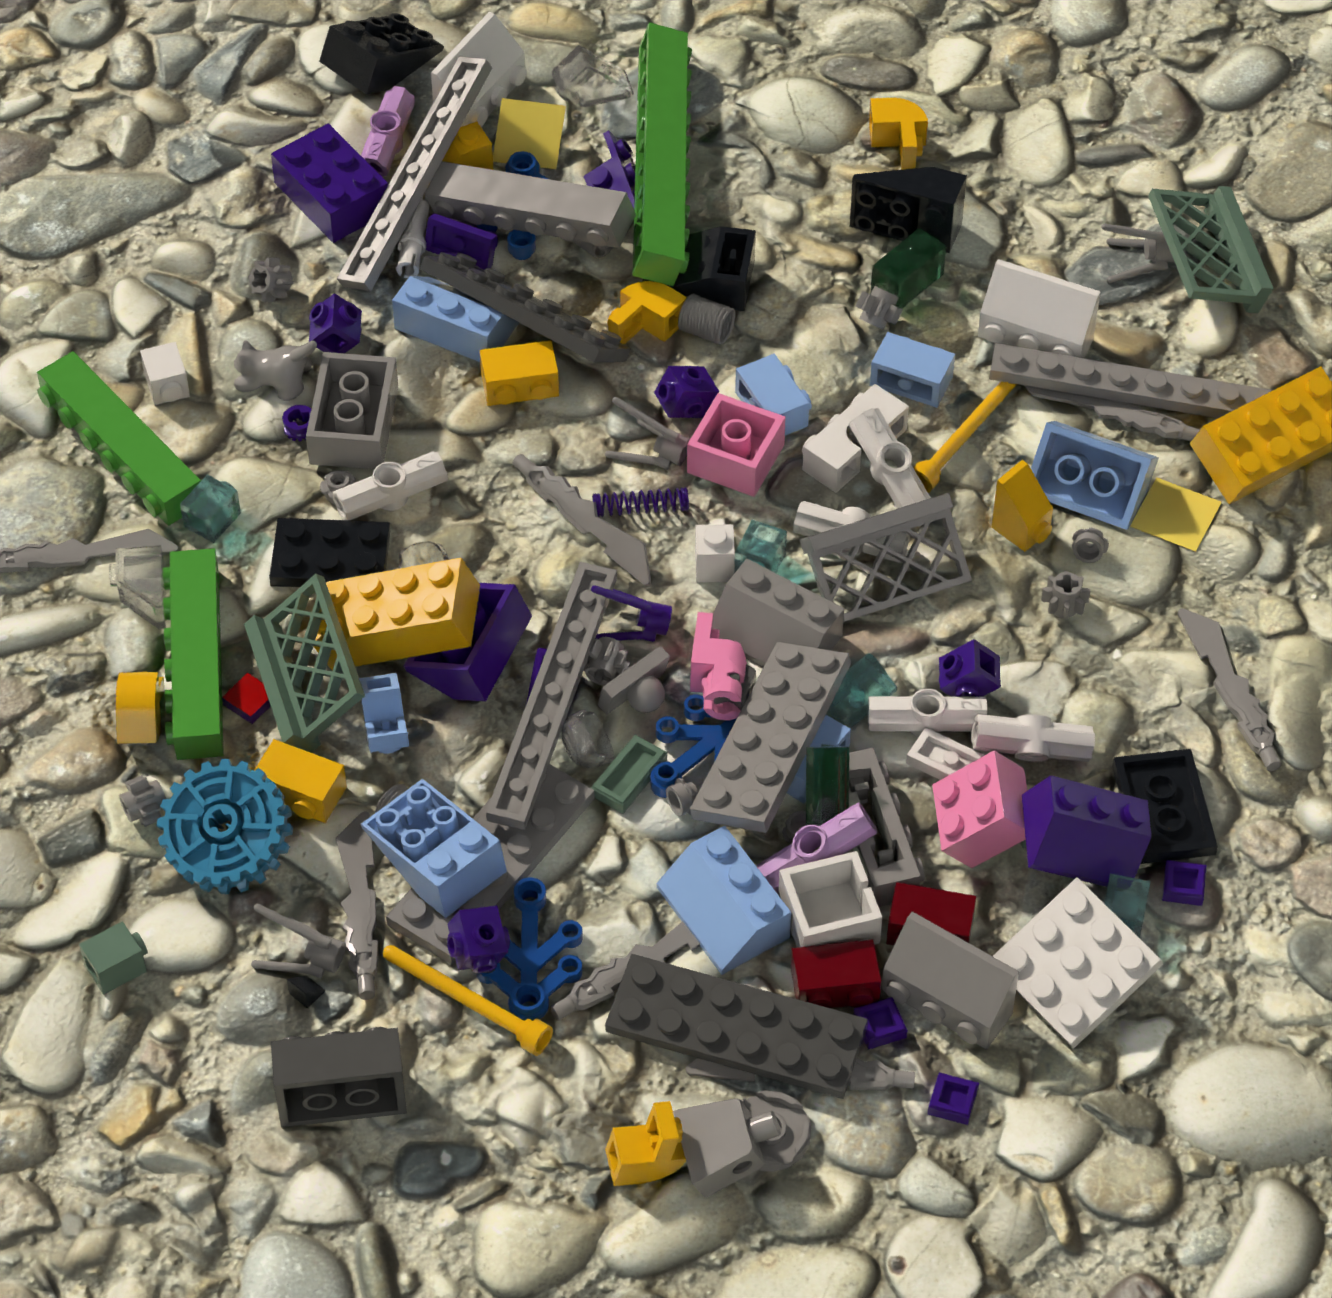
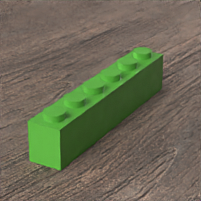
M74 351L37 372L40 385L37 392L44 405L48 408L52 406L68 429H75L84 446L90 451L94 449L100 455L106 469L111 473L115 471L132 495L135 493L139 495L146 509L153 517L158 515L170 526L205 504L201 480Z
M212 548L169 552L170 567H163L164 589L170 590V597L163 598L165 620H171V628H164L165 650L171 651V658L164 659L166 682H172V690H165L166 713H172V721L165 722L167 745H174L177 760L224 757L220 591L216 550Z

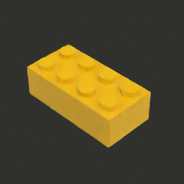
M1322 366L1204 425L1190 442L1194 452L1229 505L1332 452V381Z
M462 558L326 582L355 667L471 647L480 584ZM321 620L316 641L323 640L327 627L325 620ZM313 646L319 653L320 647ZM331 650L327 663L332 671L337 658L335 650Z

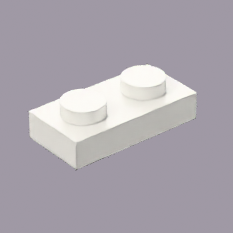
M925 727L908 752L906 764L941 780L985 755Z

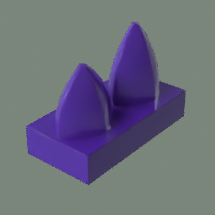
M435 213L428 218L425 236L427 251L438 255L441 252L452 256H457V253L468 255L477 260L476 266L483 270L493 266L495 249L499 241L494 231H485Z

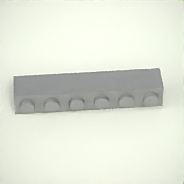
M443 161L424 193L433 212L450 219L468 221L475 225L497 226L504 230L526 231L537 236L549 235L560 237L566 241H583L600 247L606 245L620 248L636 216L626 192Z

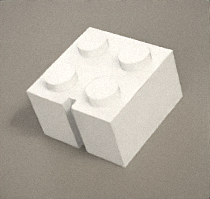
M857 851L779 870L778 895L791 911L790 930L797 948L872 939L874 945L880 943L882 915L872 888H868V878Z

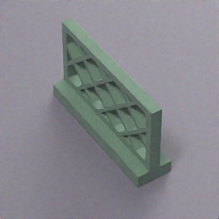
M1218 186L1214 194L1152 188L1148 197L1189 299L1242 303L1246 312L1259 313L1274 288L1232 188ZM1164 202L1172 204L1180 211L1176 213L1167 207ZM1192 205L1205 206V214ZM1185 213L1200 225L1198 227L1183 218L1182 215ZM1173 225H1176L1184 232L1189 234V238L1187 239L1182 234L1177 232L1174 229ZM1207 228L1214 234L1215 239L1202 230ZM1196 239L1211 250L1208 253L1192 241ZM1184 250L1201 262L1197 264L1185 256ZM1216 253L1222 258H1224L1226 265L1218 259H1216L1213 255ZM1206 264L1222 276L1217 278L1205 270L1203 266ZM1194 276L1211 287H1199ZM1225 279H1228L1235 285L1236 290L1227 285L1226 283H1224L1223 281Z
M318 574L313 575L264 619L253 615L244 623L282 742L310 753L321 745L318 735L365 697L325 579ZM316 593L317 597L312 612L305 611L309 597ZM289 614H292L285 635L279 623ZM303 616L309 617L310 620L304 638L297 637ZM321 620H325L327 627L323 640L316 641ZM295 642L302 644L296 664L293 663L291 657ZM313 646L320 647L315 666L314 668L307 667ZM331 650H335L337 658L333 671H327L325 669ZM305 672L312 673L307 692L304 694L301 684ZM323 676L330 677L325 697H317ZM346 680L349 692L339 701H336L341 681ZM315 702L322 703L319 716L313 722L311 715Z

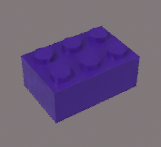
M329 123L271 153L274 183L332 243L367 225L388 186V182Z

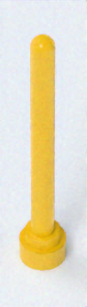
M1000 381L930 460L919 461L913 466L928 493L939 483L940 470L1017 384Z
M388 945L384 948L383 957L387 961L516 1035V1040L520 1042L522 1049L538 1056L548 1046L553 1034V1028L539 1019L533 1021L526 1019L524 1021L396 946Z

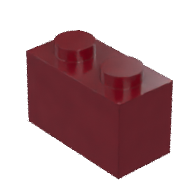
M896 882L888 921L886 944L895 945L911 912L918 914L969 943L977 896Z
M873 939L792 948L791 975L796 999L827 1008L845 1006L858 1008L879 1001L881 978Z

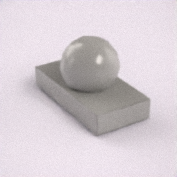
M662 646L660 648L657 647L604 685L598 706L606 715L627 700L631 707L638 712L650 713L657 710L665 698L664 687L657 678L665 673L670 655Z

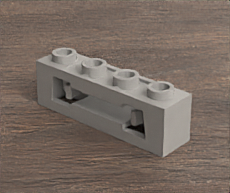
M872 747L844 754V811L858 802L860 804L868 803V791L870 792L872 798L871 811L885 850L878 852V862L876 863L874 858L875 842L872 836L851 849V851L858 852L868 878V888H872L878 907L892 904L896 882L920 886V881L925 880V874L921 859L919 857L914 858L910 849L913 847L910 829L908 825L902 826L900 822L901 809L896 793L890 794L887 786L889 784V775L884 761L878 762ZM841 754L838 762H835V756L827 758L826 781L833 801H835L837 795H840L842 798L841 810L840 799L836 801L837 812H843V754ZM838 762L842 764L840 779H836L834 774L835 765ZM839 766L836 768L837 775H839L841 771ZM842 780V788L841 784L834 785V782ZM842 789V793L834 795V791Z

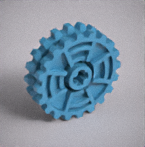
M221 759L219 766L214 767L210 761L201 763V771L195 773L190 769L185 772V781L182 784L174 782L170 787L173 796L171 799H163L160 805L166 811L165 816L157 818V827L164 830V834L158 837V841L162 848H166L167 853L164 856L167 861L173 865L191 885L194 883L200 884V888L206 892H210L213 887H217L221 894H229L231 888L236 886L243 892L249 890V882L256 880L261 884L267 880L265 872L268 869L276 871L281 865L277 860L279 854L288 853L290 846L285 842V837L293 835V826L287 823V818L292 816L291 809L288 805H285V796L273 781L267 778L265 772L259 768L255 771L251 770L250 764L244 761H240L237 766H233L230 759ZM227 821H230L231 824L226 823L228 829L221 832L219 829L224 830L222 824Z

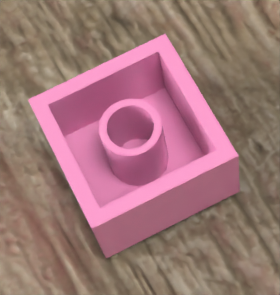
M718 393L687 444V473L755 497L784 447L786 417Z
M995 750L932 784L941 851L970 868H974L1026 840L1022 794L1028 790L1024 768Z

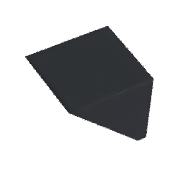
M308 976L287 979L289 994L306 1008L311 1006L325 992V989Z

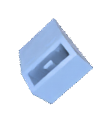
M423 778L361 823L363 830L419 897L445 918L507 872L500 840Z

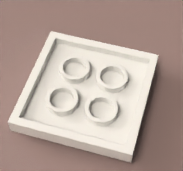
M1077 877L993 955L994 958L1019 971L1016 991L1073 1049L1163 965L1162 960Z

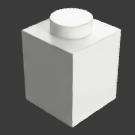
M176 342L140 350L144 375L154 405L190 397L186 371Z
M733 524L696 525V583L728 582L734 575L735 549Z

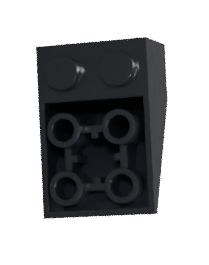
M392 13L390 16L369 17L366 20L346 21L342 24L330 25L319 62L365 94L390 90L442 52L444 46L434 40L431 33L418 29L409 23V19L404 15Z
M936 167L854 174L852 178L849 227L950 253L962 226L967 175Z
M720 226L689 234L688 243L685 248V252L689 253L687 269L684 274L679 273L674 286H667L686 297L695 294L734 308V310L745 311L755 262L756 230Z

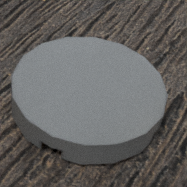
M765 1090L756 1092L753 1097L748 1099L745 1097L741 1100L749 1109L752 1118L773 1111L781 1131V1135L760 1142L765 1162L762 1168L758 1170L769 1172L783 1170L802 1159L810 1144L811 1122L797 1099L783 1092Z

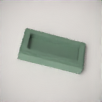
M635 734L591 786L594 790L595 798L624 814L650 782V774L653 768L668 760V752Z

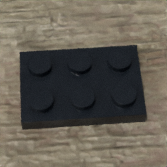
M278 518L269 575L270 586L301 587L315 574L323 576L325 582L386 571L391 532L390 522Z
M1191 749L1114 757L1112 768L1119 793L1148 800L1151 839L1141 864L1216 855L1218 845Z

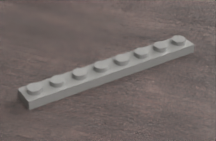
M458 57L337 277V280L344 288L371 292L492 70V66L487 59Z
M995 343L989 376L990 380L1213 418H1220L1273 391Z
M584 562L579 563L486 811L487 821L522 830L526 829L587 663L589 652L610 600L602 595L593 593L591 587L596 585L613 591L617 581V570Z

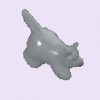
M245 340L242 350L234 360L235 368L242 374L235 379V388L242 392H249L264 385H270L276 389L278 398L283 401L297 398L304 390L302 374L312 368L313 362L307 356L314 352L317 343L310 341L301 346L286 345L272 350L261 351L255 349Z

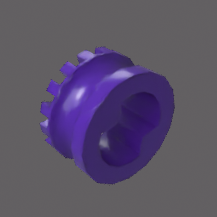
M294 405L284 412L282 419L284 434L287 435V438H292V441H296V439L299 442L302 439L306 441L311 408L305 405ZM299 419V421L307 423L298 426L296 421Z

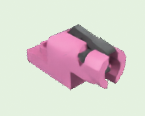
M698 612L691 658L690 692H703V709L708 715L718 720H732L739 716L749 696L756 677V670L747 665L745 653L739 642L719 639L720 629H713V613Z

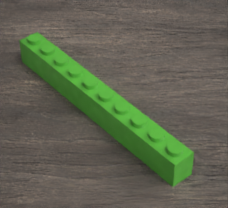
M649 22L639 46L634 199L636 216L634 218L632 276L674 286L679 273H685L689 262V253L685 252V248L688 243L690 230L685 228V224L689 217L690 205L685 204L690 190V182L686 181L690 168V159L686 158L690 147L691 136L686 135L691 121V114L687 113L691 100V91H688L687 88L690 83L692 70L687 69V66L691 59L692 48L688 47L687 32Z

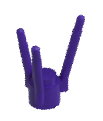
M596 585L591 587L593 593L638 608L636 626L642 627V631L597 634L595 639L599 640L602 637H610L618 641L646 640L654 642L656 634L664 636L667 634L672 606L646 601L615 589L612 591Z

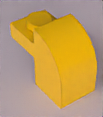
M870 98L869 130L871 147L899 146L901 170L915 168L916 157H922L923 146H926L928 118L925 112L909 100L901 98Z
M643 281L630 284L620 291V307L615 308L611 312L607 321L608 331L622 338L620 343L624 345L641 329L665 342L679 329L678 318L687 297L659 282Z
M158 672L119 673L116 686L117 744L157 743L161 734L160 701L165 692L164 677H159Z
M670 1101L653 1103L646 1125L615 1127L612 1129L605 1151L613 1186L656 1181L669 1176L684 1165L686 1158L681 1143L683 1136L682 1124L679 1117H674Z

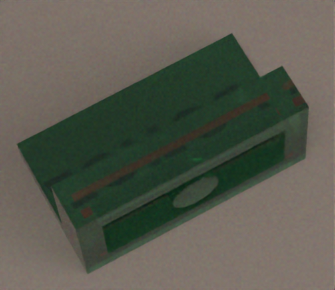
M821 744V747H806V826H821L849 808L850 747Z

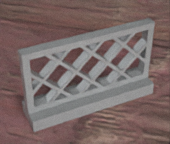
M942 494L800 539L803 553L808 554L821 597L833 602L839 588L857 597L850 612L844 613V622L972 581L950 508L953 507L950 494ZM942 519L946 531V536L941 546L923 537L930 522ZM921 525L918 533L911 530V528ZM898 532H903L915 539L906 557L889 548L895 534ZM886 537L883 544L876 541V539ZM920 542L938 551L929 569L912 561ZM863 543H868L880 550L871 568L854 559L860 545ZM948 544H950L952 552L947 550ZM852 547L849 555H846L843 552H841V550H845ZM886 553L903 562L895 580L877 572ZM833 554L845 561L837 579L824 573L820 557ZM943 555L955 561L959 577L947 580L935 573ZM851 564L868 573L860 592L842 583ZM908 566L926 575L918 590L912 591L900 584ZM874 577L891 586L884 601L877 602L865 595ZM931 579H934V580L940 582V583H937V584L928 586L929 583H930V581H931ZM827 581L833 584L831 591L829 589ZM897 589L905 593L903 595L894 597ZM862 600L870 604L869 606L859 608Z

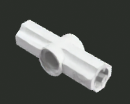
M871 408L861 413L849 423L850 428L871 462L870 472L876 482L885 486L897 509L931 498L911 465L912 455L909 448L897 441L879 408ZM885 458L894 461L897 469L888 466Z
M432 451L403 464L396 462L381 463L373 470L372 476L333 491V500L342 520H352L379 508L387 511L398 510L407 503L409 496L448 481V476L443 460L438 452Z
M803 501L800 503L796 513L793 532L809 537L869 518L871 515L858 507H846L841 512ZM903 532L896 533L889 548L905 556L910 536ZM886 537L876 539V541L883 544ZM863 543L860 545L855 556H858L861 552L877 556L880 550L868 543ZM852 547L845 550H841V552H843L846 555H849ZM887 553L884 556V559L898 563L901 562Z
M929 688L915 692L912 697L868 696L869 731H911L916 737L920 736L925 727L939 734L942 731L972 732L975 716L977 714L987 715V699L985 697H944L940 692Z
M977 714L974 718L971 743L973 744V750L990 752L995 750L998 753L1015 754V758L1023 761L1039 762L1055 758L1089 762L1092 759L1095 746V733L1093 732V726L1051 722V718L1043 715L1029 714L1021 715L1017 718Z

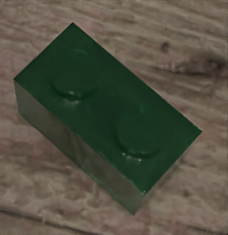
M921 228L917 229L872 265L870 294L874 286L879 287L899 297L895 306L902 309L944 275L946 245Z

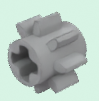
M267 257L265 261H255V268L248 275L252 288L251 293L262 294L263 302H275L276 298H287L286 292L294 282L289 271L290 265H280V258Z
M874 286L871 294L862 291L856 303V307L863 310L859 319L884 330L887 322L896 325L903 309L895 306L899 297Z
M1067 571L1058 574L1056 577L1051 575L1048 577L1047 587L1042 590L1041 601L1049 602V614L1053 613L1058 617L1064 618V620L1074 616L1076 613L1083 614L1085 603L1089 602L1090 589L1082 588L1084 577H1078Z
M602 637L599 640L595 639L584 668L587 678L596 684L606 685L627 670L630 662L626 660L628 652L625 651L623 644L610 637Z
M141 775L126 781L125 785L128 791L120 794L119 798L128 820L133 822L139 819L144 827L156 823L157 818L161 817L159 810H162L160 805L163 799H166L158 780L148 783L147 778Z

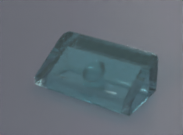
M868 653L848 669L826 715L851 729L868 715V696H891L897 691V686L878 660L871 653Z

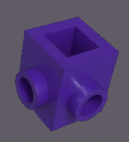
M335 293L323 302L317 303L309 315V342L315 341L317 343L316 348L323 352L345 354L360 343L362 310Z
M668 366L654 394L669 418H703L720 391L704 366Z
M973 639L939 657L940 690L951 697H983L1001 687L1000 656Z
M497 905L459 910L447 924L449 930L447 938L448 951L452 958L455 957L458 970L472 969L473 973L491 971L497 967V964L508 953L510 936L507 928L502 926Z

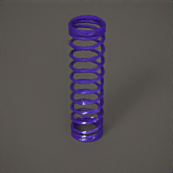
M681 487L680 490L676 488L674 500L670 489L667 488L665 501L662 491L658 489L656 503L652 490H649L647 504L644 492L640 490L638 505L633 491L629 495V505L627 496L622 491L620 506L617 494L613 492L611 507L607 493L603 494L602 503L599 493L592 494V500L596 502L597 517L604 516L605 497L611 517L613 516L614 497L618 515H622L623 496L627 514L630 515L632 495L637 515L640 514L641 495L645 513H649L650 494L654 512L657 513L659 493L664 513L667 512L668 493L672 511H676L677 492L681 511H689L687 487Z

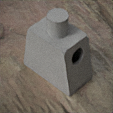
M734 1098L673 1111L674 1116L679 1117L682 1124L683 1136L681 1143L692 1184L704 1197L711 1196L762 1168L765 1161L760 1142L781 1135L780 1127L773 1111L752 1118L749 1109L740 1099Z

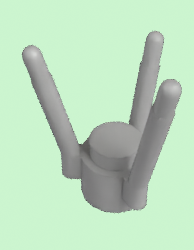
M1106 223L1101 226L1104 231L1146 238L1145 240L1109 238L1106 243L1114 246L1144 247L1145 259H1151L1153 262L1109 276L1106 279L1108 283L1125 280L1155 270H1167L1168 263L1174 262L1163 232H1153Z
M618 397L612 399L615 405L637 418L639 425L658 436L654 445V452L659 453V456L653 457L606 451L605 456L607 458L657 465L666 470L669 469L671 463L678 466L683 464L687 457L689 438L666 428Z
M260 904L254 905L256 912L309 940L304 958L310 960V965L254 960L251 963L253 968L306 973L319 978L323 977L325 970L332 973L338 970L345 954V942L321 934L292 917L286 918Z

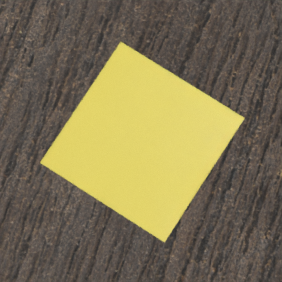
M502 98L493 162L507 163L512 154L524 151L534 155L540 168L556 169L566 106Z
M1156 477L1130 527L1196 552L1222 502Z

